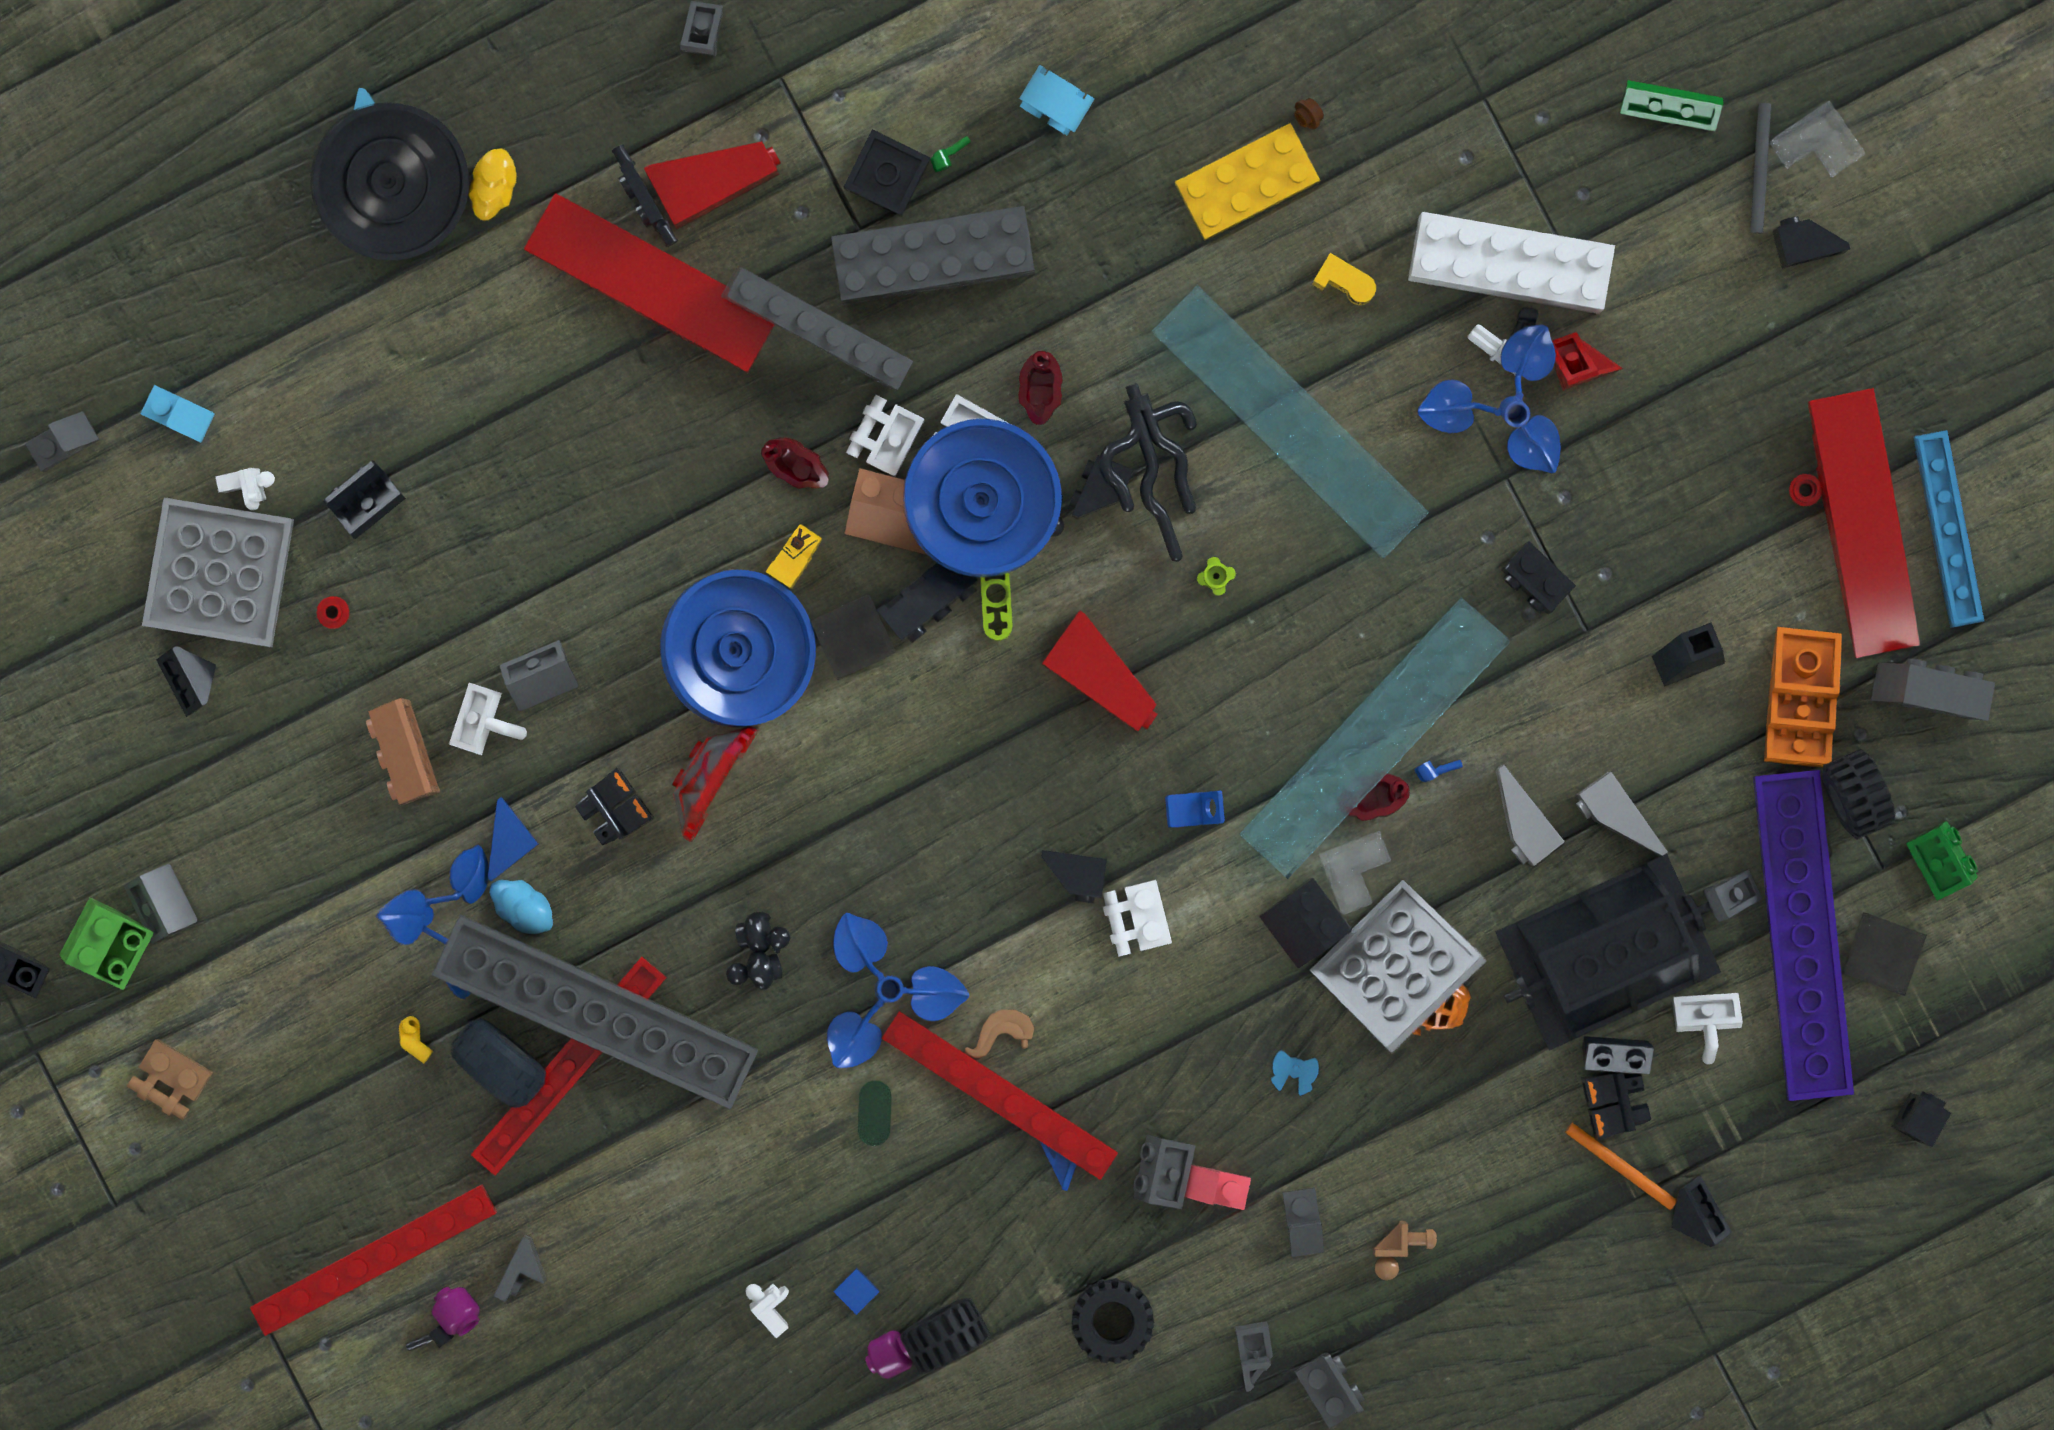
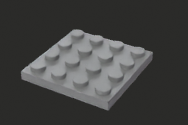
M164 498L142 626L273 647L294 519Z
M1402 880L1352 928L1353 931L1343 937L1310 971L1392 1053L1469 979L1486 960Z

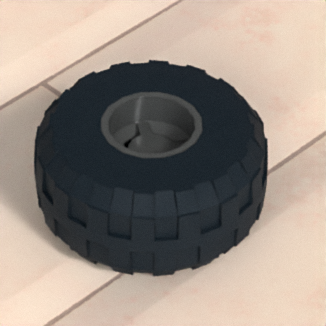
M480 1018L470 1021L452 1043L451 1055L457 1064L482 1087L512 1108L527 1105L545 1084L546 1071L535 1058L511 1037L487 1020Z

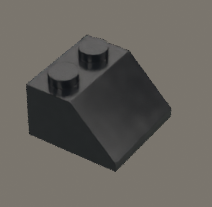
M1314 878L1308 879L1259 916L1297 968L1305 965L1353 931Z

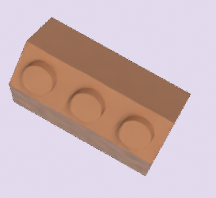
M859 469L845 534L927 555L916 542L906 520L903 504L905 480Z
M400 698L368 711L370 719L366 720L367 728L372 739L377 737L381 750L376 751L381 768H387L391 781L387 782V788L392 800L397 799L399 805H404L440 793L410 700Z

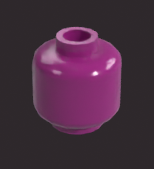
M445 1287L435 1295L434 1300L436 1303L431 1313L448 1335L458 1334L463 1336L479 1323L480 1307L464 1287L453 1289Z
M889 1331L870 1341L868 1355L865 1357V1360L873 1374L878 1373L881 1377L889 1379L912 1367L913 1362L900 1340L902 1334L898 1331Z

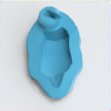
M497 880L491 884L489 893L494 902L496 914L502 920L510 923L516 930L527 934L547 932L552 928L553 919L550 904L542 893L535 891L530 884L523 880Z

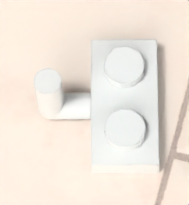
M469 683L449 745L482 755L489 731L519 740L526 737L527 731L524 727L494 718L502 693Z
M1739 993L1673 997L1672 1005L1676 1032L1703 1030L1705 1047L1702 1060L1705 1064L1714 1063L1718 1050L1716 1030L1742 1027L1743 1021Z

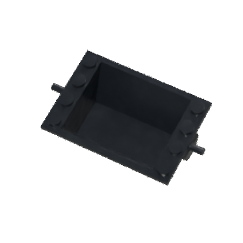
M1664 854L1495 931V934L1519 987L1504 994L1503 997L1507 1004L1521 997L1524 998L1550 1051L1721 973L1720 968L1703 934L1706 927L1701 915L1712 911L1709 901L1697 906L1693 898L1689 894H1685L1668 855Z

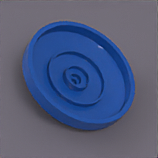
M993 419L961 421L933 435L921 447L913 459L907 473L903 492L906 520L919 546L929 557L943 567L956 573L973 577H991L1006 574L1031 561L1039 554L1052 536L1058 523L1062 501L1059 476L1046 450L1036 439L1022 429Z
M727 570L695 582L677 598L669 610L663 625L660 652L667 681L678 699L689 710L717 725L747 727L777 718L798 701L812 677L816 658V643L813 627L805 608L786 586L759 572Z

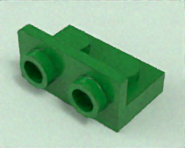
M1947 821L1940 823L1936 828L1906 843L1937 901L1971 885L1977 879L1976 873L1978 872L1975 861L1970 855L1966 856L1960 845L1962 844V839L1958 830L1954 826L1950 827Z

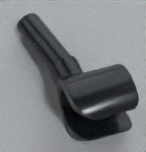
M1528 307L1522 308L1518 313L1517 323L1511 336L1523 329L1524 325H1535L1538 310Z
M439 1325L429 1334L406 1343V1347L410 1351L433 1340L440 1348L451 1340L454 1335H448Z

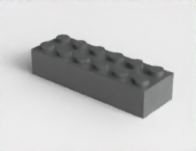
M1025 206L831 236L843 305L1035 275Z

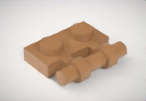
M155 1039L138 1067L149 1074L148 1078L144 1082L133 1076L127 1087L137 1093L136 1096L143 1101L148 1099L160 1106L162 1112L166 1115L171 1116L173 1114L179 1119L184 1120L190 1109L180 1104L182 1098L185 1095L191 1100L196 1101L213 1072L159 1039ZM159 1080L175 1089L170 1097L155 1089Z

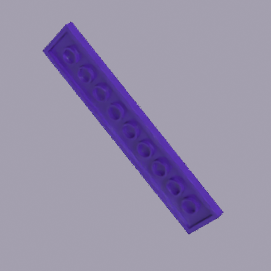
M1820 770L1753 776L1787 1100L1795 1101L1854 1095Z

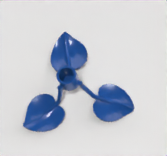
M1546 325L1525 327L1514 333L1504 344L1501 351V365L1506 371L1516 373L1515 396L1505 398L1499 408L1477 402L1471 403L1472 392L1466 384L1458 380H1445L1431 389L1418 407V415L1432 428L1447 433H1458L1469 428L1474 421L1471 409L1483 410L1496 416L1501 415L1510 426L1521 427L1512 431L1508 437L1507 450L1511 459L1519 466L1527 469L1555 473L1561 450L1558 430L1554 423L1545 416L1535 415L1530 418V409L1522 401L1524 395L1521 388L1522 376L1527 380L1537 381L1546 377L1554 367L1556 354L1549 328Z
M475 845L473 848L460 853L454 860L450 869V884L456 891L454 894L425 898L420 891L408 890L395 897L376 914L377 918L386 926L396 942L409 945L420 936L421 932H424L446 945L448 941L446 937L427 927L434 917V912L430 905L458 900L460 897H462L464 902L472 904L482 896L488 884L489 871L487 857L482 847ZM446 982L452 993L460 999H466L471 994Z
M845 913L841 917L835 929L833 940L834 954L838 963L849 972H858L867 966L879 980L874 989L878 1001L863 1019L855 1012H844L837 1015L831 1021L827 1030V1043L832 1063L837 1068L857 1066L870 1059L877 1052L882 1041V1032L878 1026L868 1022L884 1003L895 1002L901 998L902 994L913 995L911 1007L914 1013L926 1021H938L949 1016L969 998V993L961 981L939 967L927 966L915 971L911 979L913 989L903 987L902 982L897 977H885L872 964V962L882 959L886 953L888 942L884 931L873 921L850 913Z

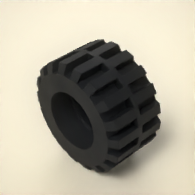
M1859 749L1823 765V782L1829 800L1841 824L1852 837L1858 840L1894 824L1895 808L1889 789L1877 765L1866 752Z
M1118 1278L1098 1280L1097 1283L1090 1284L1082 1294H1079L1076 1304L1073 1306L1072 1328L1074 1337L1080 1348L1088 1353V1356L1093 1359L1097 1358L1102 1363L1114 1362V1364H1119L1126 1359L1130 1361L1135 1358L1137 1353H1141L1145 1349V1345L1147 1342H1150L1152 1337L1154 1319L1150 1302L1143 1294V1291L1132 1285L1129 1281H1121ZM1108 1302H1118L1125 1305L1132 1316V1325L1129 1332L1118 1339L1101 1337L1093 1325V1317L1096 1310Z
M963 1298L916 1322L903 1332L900 1340L918 1373H929L953 1362L981 1345L990 1335V1331L972 1298Z

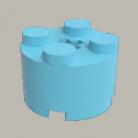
M1039 65L1019 98L1022 100L1020 107L1039 119L1042 114L1050 117L1047 124L1065 135H1068L1070 130L1075 133L1095 99L1088 94L1085 99H1082L1085 93L1080 91L1079 88L1049 70L1044 75L1047 70Z

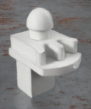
M255 468L216 476L219 493H228L242 489L244 503L251 511L258 509L260 501L266 500L264 487L271 486L275 481V477L271 472L264 471L260 473V469Z
M771 1284L769 1288L762 1292V1288L758 1285H749L746 1288V1295L749 1300L752 1299V1302L749 1304L750 1310L777 1338L789 1327L787 1322L774 1308L786 1298L789 1290L785 1286L778 1289L774 1284Z

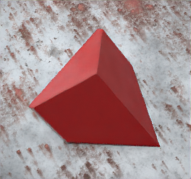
M1577 332L1552 340L1556 354L1554 368L1562 390L1623 369L1580 339Z

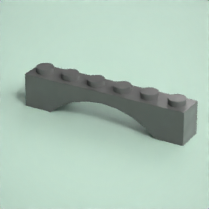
M742 267L735 269L721 295L722 298L802 338L890 389H899L913 362L911 359Z

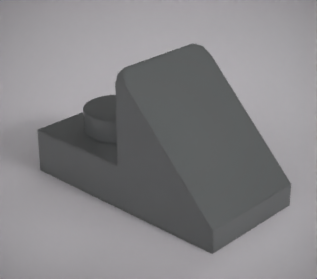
M691 1L680 50L716 56L717 37L723 16V5Z
M82 411L50 423L48 425L50 429L25 444L40 471L45 472L100 439L87 416Z
M1749 869L1714 884L1703 891L1718 922L1734 916L1762 899Z
M1315 1188L1282 1192L1291 1256L1323 1253L1322 1224L1319 1218Z
M527 1234L522 1237L494 1294V1297L504 1302L509 1299L510 1295L514 1297L518 1295L524 1283V1279L520 1278L521 1273L542 1284L547 1281L533 1238Z

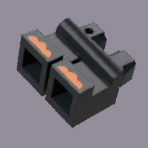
M620 768L614 769L599 783L586 791L588 795L575 806L585 821L598 812L607 821L593 831L601 845L613 842L617 838L623 840L655 819L637 794L613 810L614 807L636 793Z
M1609 1072L1581 1077L1586 1104L1591 1108L1588 1109L1595 1139L1601 1140L1612 1135L1635 1131V1126L1651 1121L1648 1104L1642 1103L1631 1106L1628 1096L1631 1093L1644 1091L1641 1074ZM1616 1102L1614 1104L1603 1106L1604 1104Z

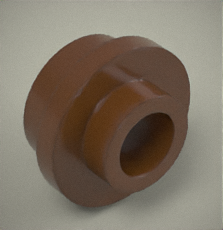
M1312 98L1299 100L1295 103L1296 111L1294 116L1297 122L1302 127H1308L1312 130L1319 127L1324 114L1318 103Z

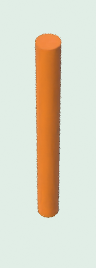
M1573 1122L1568 1126L1565 1133L1667 1209L1671 1210L1675 1206L1677 1199Z

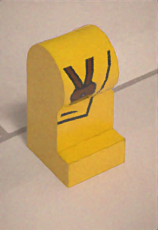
M1332 253L1328 255L1312 285L1321 290H1324L1328 283L1346 293L1348 299L1356 305L1369 303L1376 292V284L1369 275Z
M800 524L765 572L792 590L823 538Z

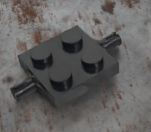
M624 144L614 148L612 153H614L618 160L619 168L623 173L618 179L630 200L636 197L639 201V204L634 207L646 228L652 225L663 239L666 247L678 242V239L669 226L670 222L662 217L634 168L636 165L635 161H632Z

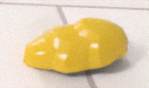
M504 149L488 151L480 158L473 170V179L469 186L468 195L472 201L475 215L482 221H489L501 209L509 206L512 198V191L517 177L513 159Z

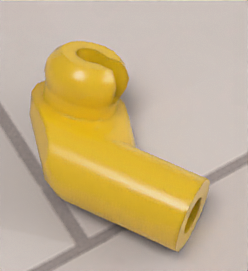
M408 1016L403 1019L399 1025L400 1046L425 1064L434 1051L421 1042L420 1022L414 1016Z

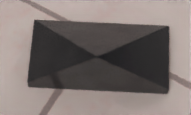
M178 646L171 648L156 659L186 717L207 704L216 664Z
M1701 1175L1695 1177L1679 1189L1671 1228L1709 1247L1717 1245L1732 1233Z

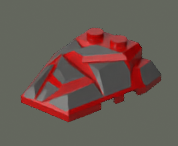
M747 726L726 734L707 737L703 743L698 740L689 755V758L692 760L685 770H680L672 784L676 787L673 796L677 806L682 836L687 841L693 842L709 815L706 813V810L737 758H743L759 730Z

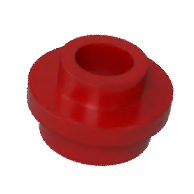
M1801 474L1791 481L1789 495L1797 505L1811 506L1820 499L1822 486L1815 476ZM1801 485L1809 486L1810 494L1808 496L1800 494L1799 489Z
M330 596L324 598L319 603L316 613L319 622L323 626L337 629L346 624L349 619L350 610L343 599ZM331 606H335L338 609V615L333 619L327 615V610Z

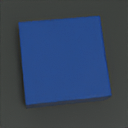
M856 1268L833 1292L857 1315L880 1290Z

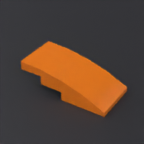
M1784 627L1776 628L1768 699L1764 762L1820 768L1832 762L1833 733L1836 729V705L1840 693L1842 633Z

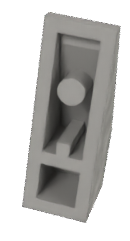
M1500 765L1495 770L1510 841L1515 846L1511 851L1523 865L1528 862L1530 866H1535L1565 841L1504 765Z
M1612 772L1605 773L1575 794L1579 799L1576 806L1586 819L1591 817L1596 823L1657 856H1663L1667 853L1665 847Z

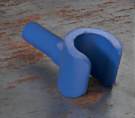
M1429 760L1414 770L1422 782H1428L1443 773L1462 768L1463 766L1461 760L1434 768Z

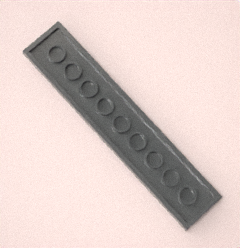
M461 914L432 973L433 976L728 1109L732 1108L758 1052L757 1048Z

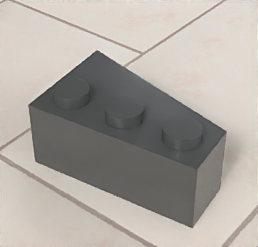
M1909 658L1907 659V664H1877L1871 701L1900 704L1901 707H1914L1933 713L1970 720H1989L1995 682L1983 680L1984 674L1964 671V675L1955 674L1956 668L1936 665L1935 669L1926 668V661Z

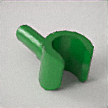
M965 136L951 147L936 151L931 158L934 171L940 172L951 167L949 156L954 155L971 143L969 137Z

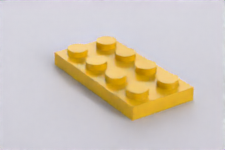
M1289 123L1175 181V185L1205 241L1319 183L1320 179L1292 124Z

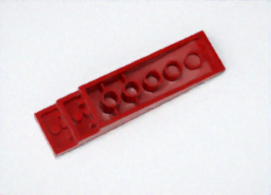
M557 193L554 194L524 247V250L747 373H749L775 327V324L722 298L721 295L726 285Z
M1874 388L1808 401L1814 432L1812 439L1818 464L1816 471L1822 486V500L1854 656L1859 658L1919 646L1904 545Z

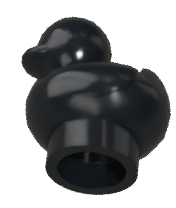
M765 912L751 913L745 922L736 925L738 945L742 949L750 948L754 952L765 953L772 946L777 954L780 953L781 949L789 944L790 933L784 927H775L771 930L769 923L771 916Z
M753 952L750 954L746 966L741 963L730 965L727 968L726 977L733 985H741L750 978L756 988L766 990L773 983V980L782 979V968L776 953L766 955L763 952Z

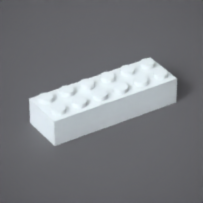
M1422 212L1418 219L1408 281L1600 314L1605 307L1615 245Z

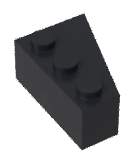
M936 563L909 587L907 586L901 590L899 595L888 604H883L878 608L877 611L903 643L908 639L911 643H914L927 632L924 626L932 619L937 623L952 612L949 606L958 598L964 602L977 591L974 585L979 581L976 577L956 573Z

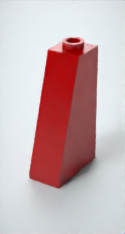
M761 141L651 164L644 167V170L675 228L679 229L778 176L779 172L776 166L781 164L773 147L771 146L766 149Z
M1079 611L1042 665L1136 732L1139 731L1141 726L1147 730L1158 715L1153 711L1157 704L1086 614Z

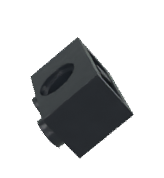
M1923 1091L1920 1095L1910 1093L1891 1127L1921 1144L1933 1147L1952 1113L1944 1109L1946 1102L1930 1093L1927 1094Z

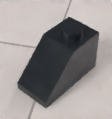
M1799 216L1779 221L1781 226L1772 231L1782 269L1843 254L1850 250L1847 241L1810 219L1800 221Z
M1042 850L1041 857L1068 893L1075 894V901L1094 903L1095 897L1102 898L1107 859Z

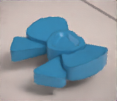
M1280 1050L1273 1060L1274 1076L1271 1078V1081L1280 1091L1289 1075L1292 1078L1298 1077V1093L1300 1096L1312 1090L1311 1083L1317 1078L1319 1071L1318 1060L1311 1058L1303 1061L1302 1059L1291 1058L1286 1052Z

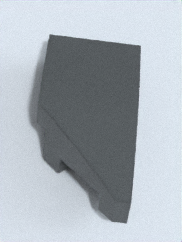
M1267 1321L1235 1326L1246 1392L1254 1388V1383L1263 1371H1267L1271 1365L1270 1359L1273 1357Z

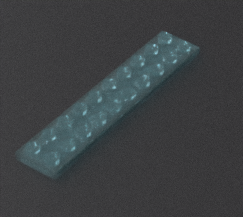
M1198 285L1152 330V333L1382 559L1429 513Z
M1460 598L1239 835L1288 879L1510 643L1509 639L1463 598Z

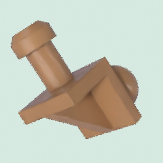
M1399 1221V1224L1373 1247V1255L1381 1257L1375 1263L1376 1275L1382 1280L1394 1279L1399 1272V1265L1393 1257H1408V1245L1426 1246V1249H1433L1437 1242L1436 1232L1433 1229H1426V1232H1408V1223L1406 1221Z

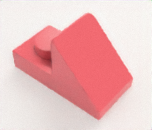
M1191 1165L1185 1197L1210 1205L1218 1204L1244 1210L1251 1177Z

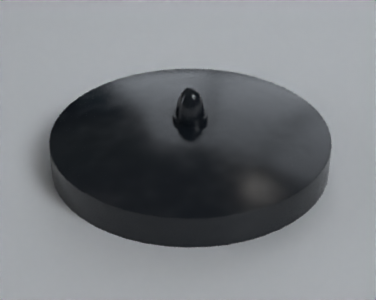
M383 102L357 108L347 113L331 126L315 152L311 167L310 185L316 211L325 227L338 241L361 255L373 259L395 261L424 254L448 237L459 222L466 206L469 192V173L464 153L458 141L441 121L431 114L410 105Z

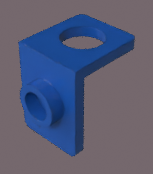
M1222 791L1175 794L1165 797L1167 825L1170 828L1219 824L1225 821ZM1211 799L1214 800L1216 805L1214 817L1210 812Z

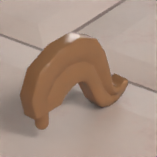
M1001 1009L989 1015L982 1027L977 1046L974 1049L966 1047L965 1053L973 1058L986 1056L995 1039L1001 1033L1009 1034L1014 1039H1021V1047L1026 1049L1028 1047V1039H1032L1034 1026L1028 1015L1017 1010Z

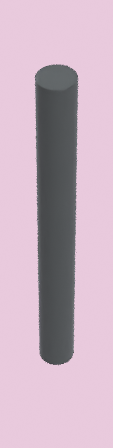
M1769 103L1758 104L1750 233L1763 234L1771 118V104Z

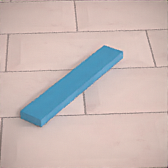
M1948 431L1915 436L1913 439L1950 628L1984 622Z

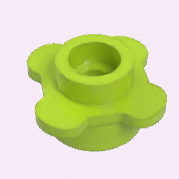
M1211 557L1207 561L1208 566L1204 572L1198 574L1197 581L1200 585H1206L1211 588L1213 594L1217 596L1223 595L1226 591L1225 586L1229 580L1235 578L1236 572L1234 568L1226 567L1220 563L1219 558ZM1218 573L1219 579H1214L1213 575Z

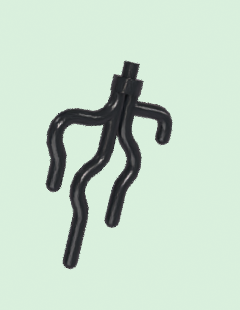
M1134 383L1125 387L1129 399L1124 401V405L1131 421L1130 431L1125 437L1113 441L1103 449L1099 459L1100 472L1104 480L1115 489L1123 511L1131 512L1134 509L1132 496L1125 480L1114 471L1112 459L1116 454L1130 449L1139 442L1146 463V470L1140 485L1141 501L1145 508L1156 518L1171 560L1179 562L1183 555L1166 509L1153 496V485L1159 470L1158 457L1153 443L1160 449L1170 453L1174 458L1176 490L1185 513L1193 514L1196 511V504L1187 481L1189 466L1187 455L1178 443L1162 434L1157 422L1179 414L1185 428L1193 430L1197 426V421L1191 408L1179 401L1170 402L1153 409L1148 393L1141 394L1138 383Z

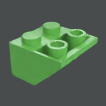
M90 897L59 955L66 964L124 990L154 932L122 912Z

